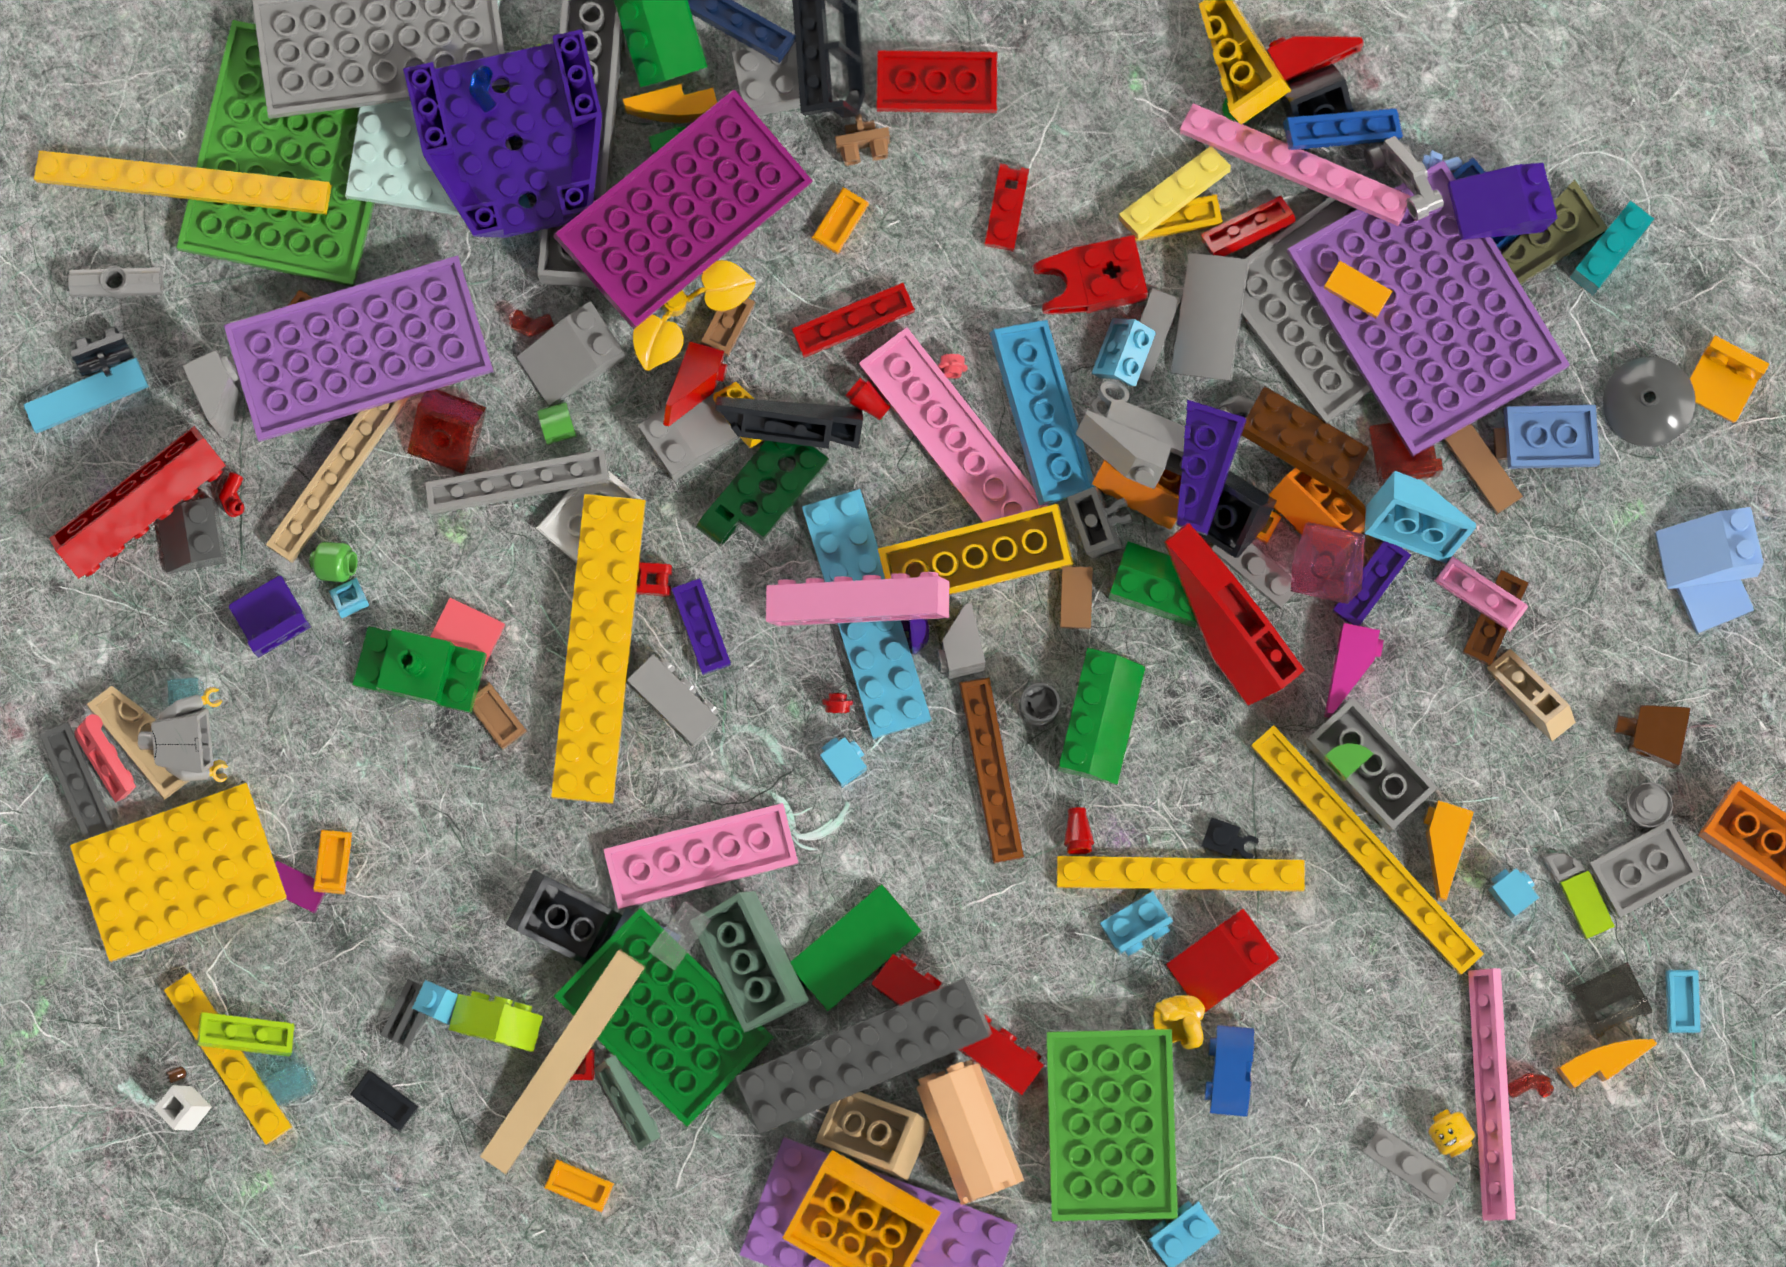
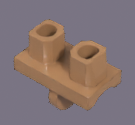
M861 114L855 116V124L845 125L846 135L835 136L836 151L841 154L845 166L861 163L858 149L870 147L872 160L877 161L888 158V144H890L889 128L875 129L874 120L863 122Z

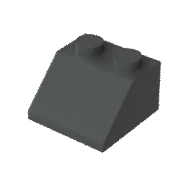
M212 497L180 503L173 507V512L165 519H157L167 574L227 563L218 504Z

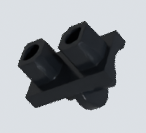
M116 327L104 330L102 334L103 339L92 343L91 339L86 337L75 341V349L70 352L82 377L99 370H103L105 376L109 377L112 375L110 366L133 358L132 351L123 333H119Z

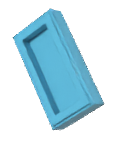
M1698 970L1665 971L1667 1032L1700 1033Z

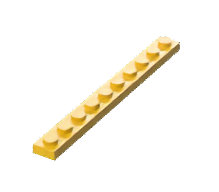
M41 150L38 152L34 180L37 183L326 215L332 186L329 182Z
M1275 725L1250 746L1459 975H1462L1484 955Z

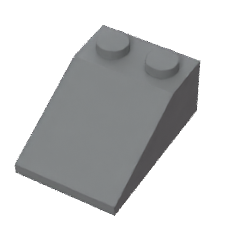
M590 301L563 318L521 352L517 359L548 406L551 407L625 360L626 357L623 349Z
M716 385L714 393L671 426L663 425L665 407L638 425L640 434L673 481L740 438L731 429V426L721 412L716 410L713 394L721 390L718 385Z

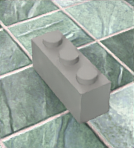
M652 655L627 679V682L695 748L720 723L719 718L716 716L719 711L707 699L701 702L694 695L697 689L685 677L680 681L672 673L675 670L674 666L665 657L662 656L658 659Z

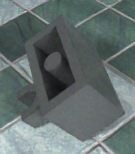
M1096 487L1067 497L1087 555L1096 559L1122 549L1114 525L1128 524L1134 520L1130 514L1124 517L1117 515L1111 517V515L1118 513L1121 507L1128 505L1125 498L1115 501L1108 508L1103 493Z

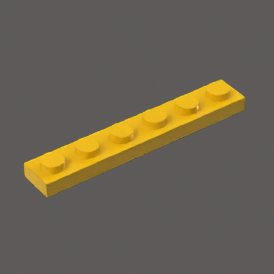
M188 973L164 989V992L197 1040L200 1014L202 1012L218 1014L192 973ZM201 1046L265 1145H268L293 1128L243 1051Z

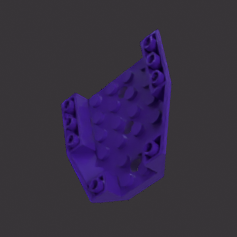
M582 29L553 35V43L436 69L433 62L403 68L423 157L473 237L507 238L561 226L570 222L594 202L602 112ZM498 79H505L509 82L510 86L506 92L497 93L492 88L493 83ZM512 136H517L523 141L522 147L515 151L506 147V141ZM524 194H532L537 200L533 207L524 208L519 204L520 197Z

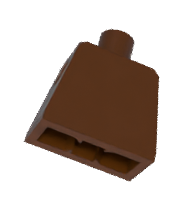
M1640 705L1636 708L1634 718L1617 715L1614 733L1630 736L1628 751L1674 769L1680 765L1691 708Z

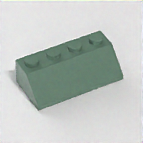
M755 891L739 892L690 921L744 1032L785 1016L809 1002Z

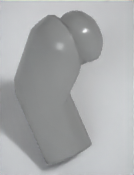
M1236 395L1221 402L1217 409L1235 415L1240 412L1248 414L1255 401L1241 395Z

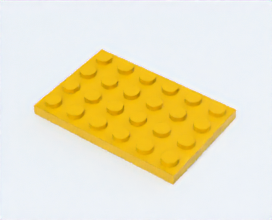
M247 783L70 845L110 962L273 905L287 898Z

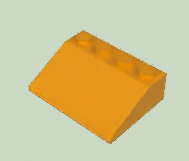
M831 1150L787 1228L783 1239L831 1267H911L941 1212Z

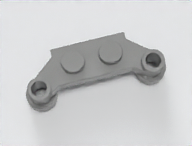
M1396 136L1384 140L1385 143L1382 145L1374 144L1364 149V158L1372 171L1384 167L1387 163L1414 194V196L1407 198L1406 203L1409 213L1415 221L1429 216V212L1444 205L1440 192L1437 189L1432 190L1427 180L1428 173L1425 165L1421 161L1418 162L1413 157L1410 148L1407 145H1403Z

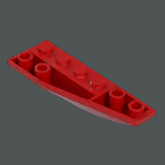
M1190 523L1185 524L1164 542L1211 658L1247 706L1282 690L1305 671L1252 597Z

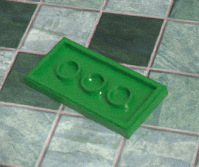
M881 884L790 963L799 979L829 1012L885 964L893 954L895 955L920 934L922 930Z

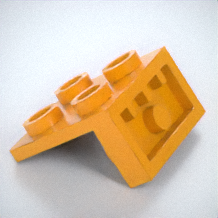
M1715 335L1705 348L1690 377L1695 392V403L1735 423L1758 380L1765 374L1769 363Z

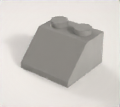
M972 603L964 605L942 640V649L938 650L937 657L941 673L947 672L948 679L985 671L986 662Z

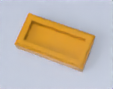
M843 187L812 236V240L838 255L867 209L869 202Z
M1339 261L1324 286L1325 290L1375 319L1392 293L1390 289L1342 261Z
M321 830L314 892L345 894L352 842L351 832Z
M556 1159L544 1188L602 1213L614 1183Z

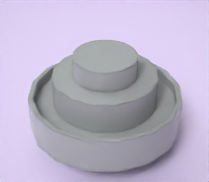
M1653 782L1642 783L1635 787L1628 795L1626 802L1627 814L1640 827L1656 828L1665 823L1671 816L1673 809L1672 797L1668 790L1660 784Z

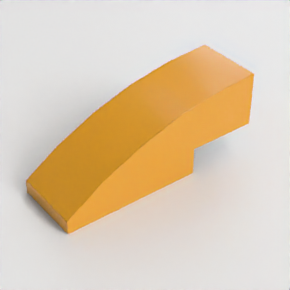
M681 84L625 98L623 103L627 114L643 119L668 123H693L713 107L717 100L713 88L684 95Z
M1635 1039L1612 1043L1576 1056L1555 1070L1569 1089L1577 1087L1595 1073L1603 1082L1624 1069L1657 1045L1654 1039Z

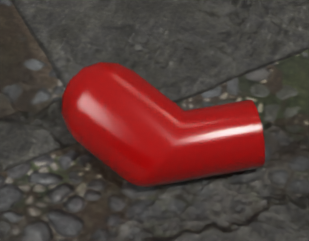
M233 472L229 473L219 493V500L227 515L237 517L244 512V504L237 493L244 478Z

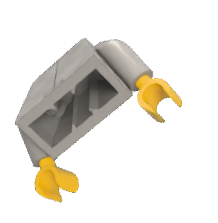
M209 687L204 691L203 696L196 694L179 699L162 710L160 718L152 722L151 731H141L139 733V749L153 750L155 764L165 767L166 771L182 781L208 780L209 777L213 776L217 782H224L227 779V775L224 773L216 774V771L219 768H227L228 765L223 760H215L213 762L208 708H203L205 704L217 707L222 703L221 699L214 702L208 700L209 694L217 692L219 689Z

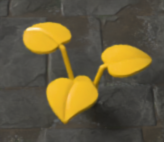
M719 260L712 264L702 273L701 280L704 287L698 288L690 295L680 291L662 306L665 312L662 319L652 314L634 329V350L642 367L646 371H650L672 360L681 351L684 340L682 330L676 323L666 321L671 316L681 315L686 309L687 302H691L698 295L705 293V304L708 308L715 311L731 310L750 296L756 284L755 279L730 261Z

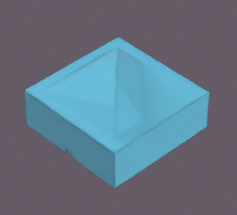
M357 578L329 590L341 618H345L370 606Z

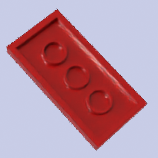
M878 50L877 112L997 113L998 52Z

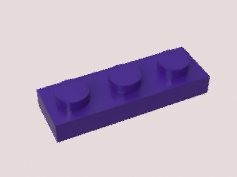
M1383 541L1332 612L1348 624L1360 626L1411 557V554L1400 546Z
M701 578L672 588L702 675L731 666Z

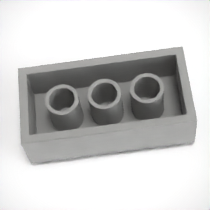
M1354 697L1305 742L1310 750L1388 833L1438 789ZM1348 743L1364 746L1374 753L1344 782L1322 760L1333 748Z

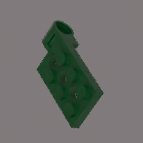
M766 440L704 513L696 528L720 547L730 538L739 523L763 541L829 463V458L815 447ZM782 458H790L794 461L795 468L791 471H783L779 468L778 461ZM764 480H770L776 485V490L770 494L763 493L759 488V484ZM747 502L752 503L757 507V513L753 516H745L740 510L741 505Z

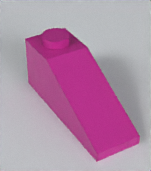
M1347 623L1342 625L1324 717L1330 718L1373 663L1375 657H1381L1384 640L1379 639L1380 630Z

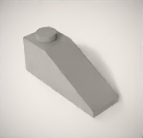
M1089 410L1086 411L1076 431V435L1123 476L1152 489L1156 487L1165 470L1172 445Z

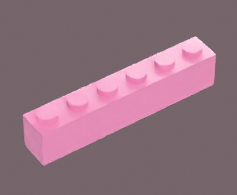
M921 572L920 577L910 578L909 574L896 573L891 574V579H881L879 575H864L863 580L853 581L852 577L845 576L834 577V582H824V579L807 578L806 583L796 584L795 580L783 579L778 580V585H767L766 622L776 626L949 618V581L939 577V573Z

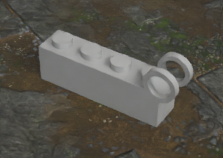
M1105 381L1102 383L1099 389L1100 397L1093 401L1090 408L1091 412L1172 445L1165 469L1181 476L1185 426L1127 403L1129 392L1121 383L1116 381ZM1113 388L1118 390L1122 394L1123 399H1112L1106 394L1105 389ZM1104 404L1109 406L1105 415L1097 409V405Z

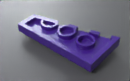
M1187 399L1177 526L1183 527L1185 524L1190 523L1198 533L1207 535L1244 429L1246 418Z

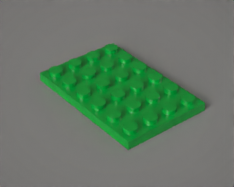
M640 907L554 997L575 1016L619 949L644 965V970L597 1040L615 1055L649 1091L688 1127L774 1037L762 1025L744 1032L722 986Z

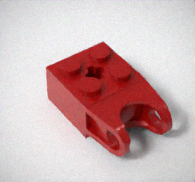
M1134 235L1075 247L1042 259L1032 266L1034 274L1058 276L1066 285V290L1063 294L1042 304V312L1044 314L1092 313L1143 302L1147 298L1148 291ZM1106 270H1113L1116 272L1114 279H1110L1109 274L1103 273H1106Z

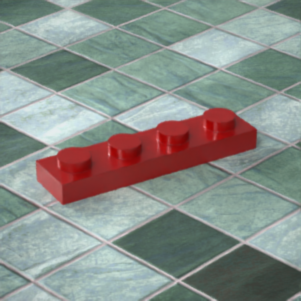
M900 283L792 328V333L803 358H806L915 313V308L904 283Z

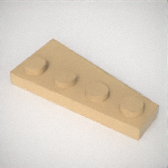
M110 686L87 704L89 710L102 719L103 727L164 800L189 782L182 781L166 771L165 767L157 766L154 762L153 750L139 749V733L141 731H151L152 722L157 720L146 713L143 708L113 686Z

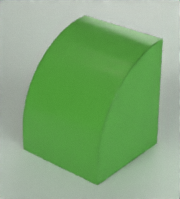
M566 402L537 411L547 445L577 437Z
M1348 743L1333 748L1322 760L1344 782L1374 753L1364 746Z

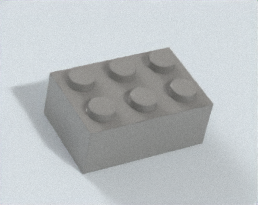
M796 43L792 45L780 63L771 60L752 48L732 52L740 96L757 116L800 108Z

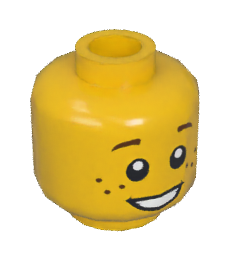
M1446 1109L1432 1117L1434 1124L1430 1126L1428 1133L1440 1154H1450L1451 1158L1473 1146L1471 1141L1474 1139L1475 1133L1462 1112L1451 1114Z

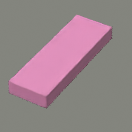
M1453 556L1434 580L1436 584L1508 631L1512 630L1528 608L1526 603Z

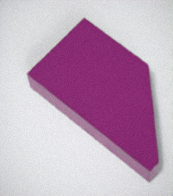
M276 861L275 865L287 897L286 900L315 914L325 895L324 892H314L315 879Z

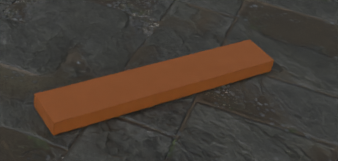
M990 677L959 682L993 864L1022 859L1024 854Z

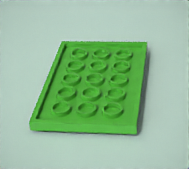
M1172 1029L1047 1032L1052 1221L1178 1218Z

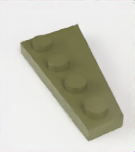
M1575 179L1553 201L1558 219L1543 233L1522 234L1502 254L1520 285L1604 234L1608 229Z

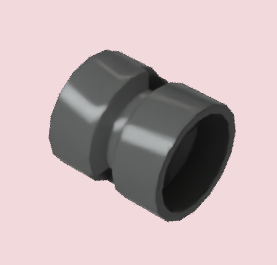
M1038 682L1031 684L1021 695L1019 705L1021 717L1026 723L1034 727L1049 725L1058 715L1060 707L1059 694L1048 683Z

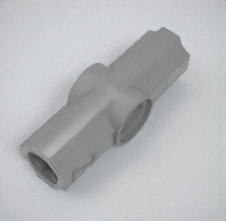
M109 266L105 269L70 270L68 286L71 297L111 296L115 299H122L126 296L162 295L164 278L162 268H120L119 266ZM123 277V282L118 288H110V281L113 278Z

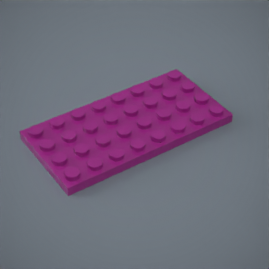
M734 89L557 231L553 237L634 330L699 277L712 264L722 258L807 188L813 180Z

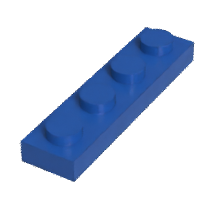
M1397 108L1288 117L1283 121L1289 150L1379 143L1394 136L1398 140L1403 137Z

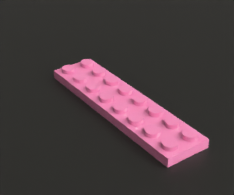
M907 327L859 363L863 372L981 522L1047 506V504L1039 506L1033 486Z

